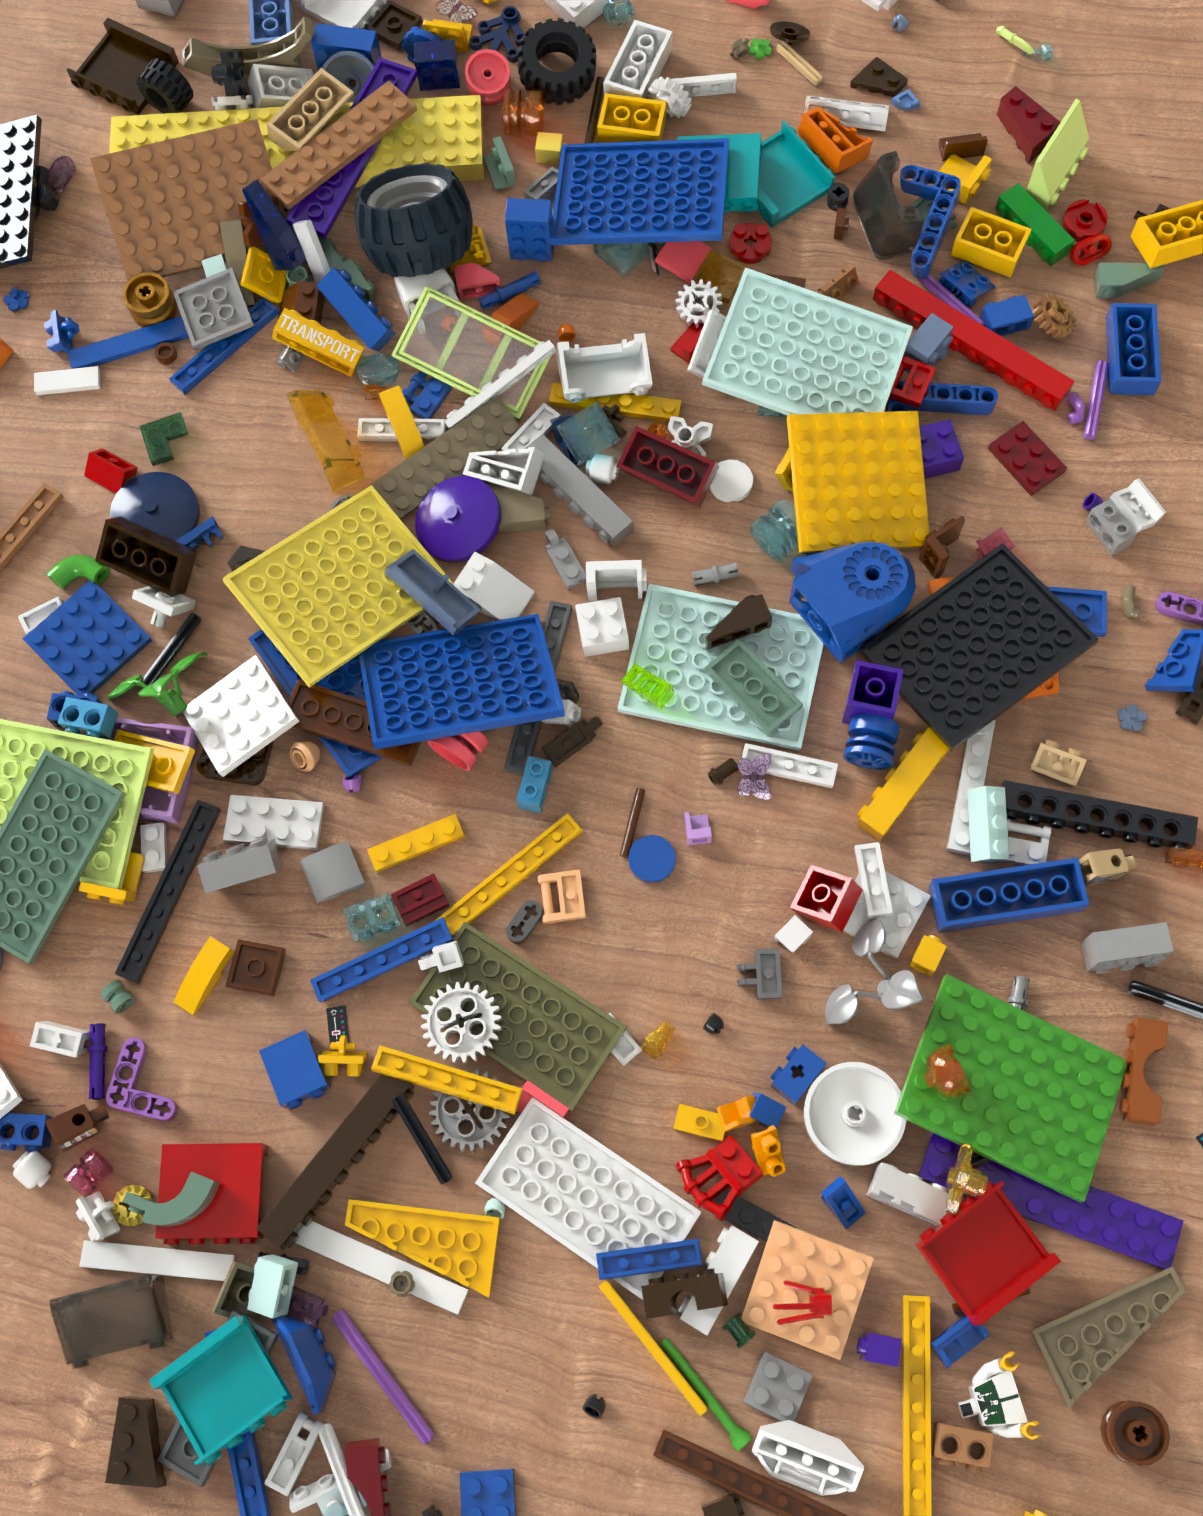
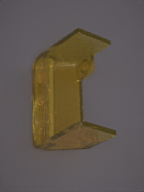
M293 390L286 393L299 427L302 426L316 453L332 491L335 492L365 478L359 462V458L362 457L356 445H351L332 408L335 404L330 394H325L323 390Z

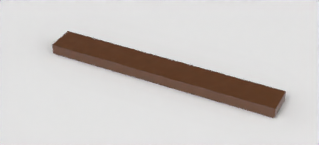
M663 1429L653 1456L780 1516H848Z

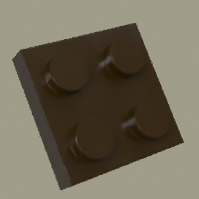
M389 0L367 25L366 30L376 31L379 40L400 50L405 34L411 31V28L414 26L420 27L423 20L420 15Z

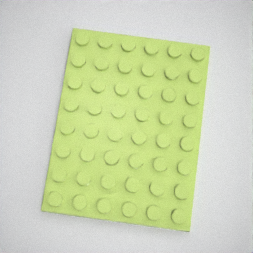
M0 719V829L44 749L50 750L126 793L79 881L122 889L155 749Z

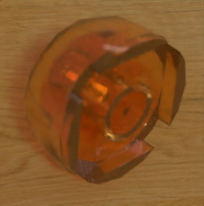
M950 1043L932 1051L926 1061L927 1073L923 1075L929 1089L934 1087L940 1095L947 1098H956L970 1093L971 1090L960 1062L953 1055L955 1052Z

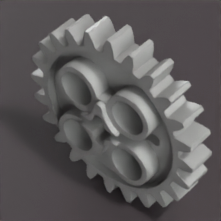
M476 1069L474 1074L480 1076L479 1069ZM486 1072L483 1077L489 1078V1073ZM433 1092L438 1099L437 1101H430V1104L436 1107V1110L430 1111L429 1115L437 1119L433 1120L431 1125L439 1126L435 1132L436 1135L445 1134L442 1139L444 1143L450 1139L452 1140L451 1148L454 1149L459 1143L462 1152H464L467 1145L474 1152L475 1146L478 1144L484 1150L485 1141L493 1145L492 1137L494 1135L499 1138L502 1137L498 1131L499 1128L507 1129L503 1120L510 1119V1115L504 1113V1111L493 1108L494 1114L492 1118L485 1120L482 1119L481 1112L488 1106L466 1100L471 1107L476 1106L473 1111L483 1124V1129H479L470 1114H464L467 1112V1109L458 1097L442 1092ZM451 1101H457L459 1109L455 1113H448L447 1105ZM464 1122H472L473 1129L469 1134H461L460 1127Z

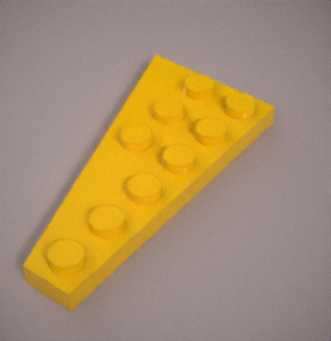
M348 1200L345 1226L490 1298L500 1218Z

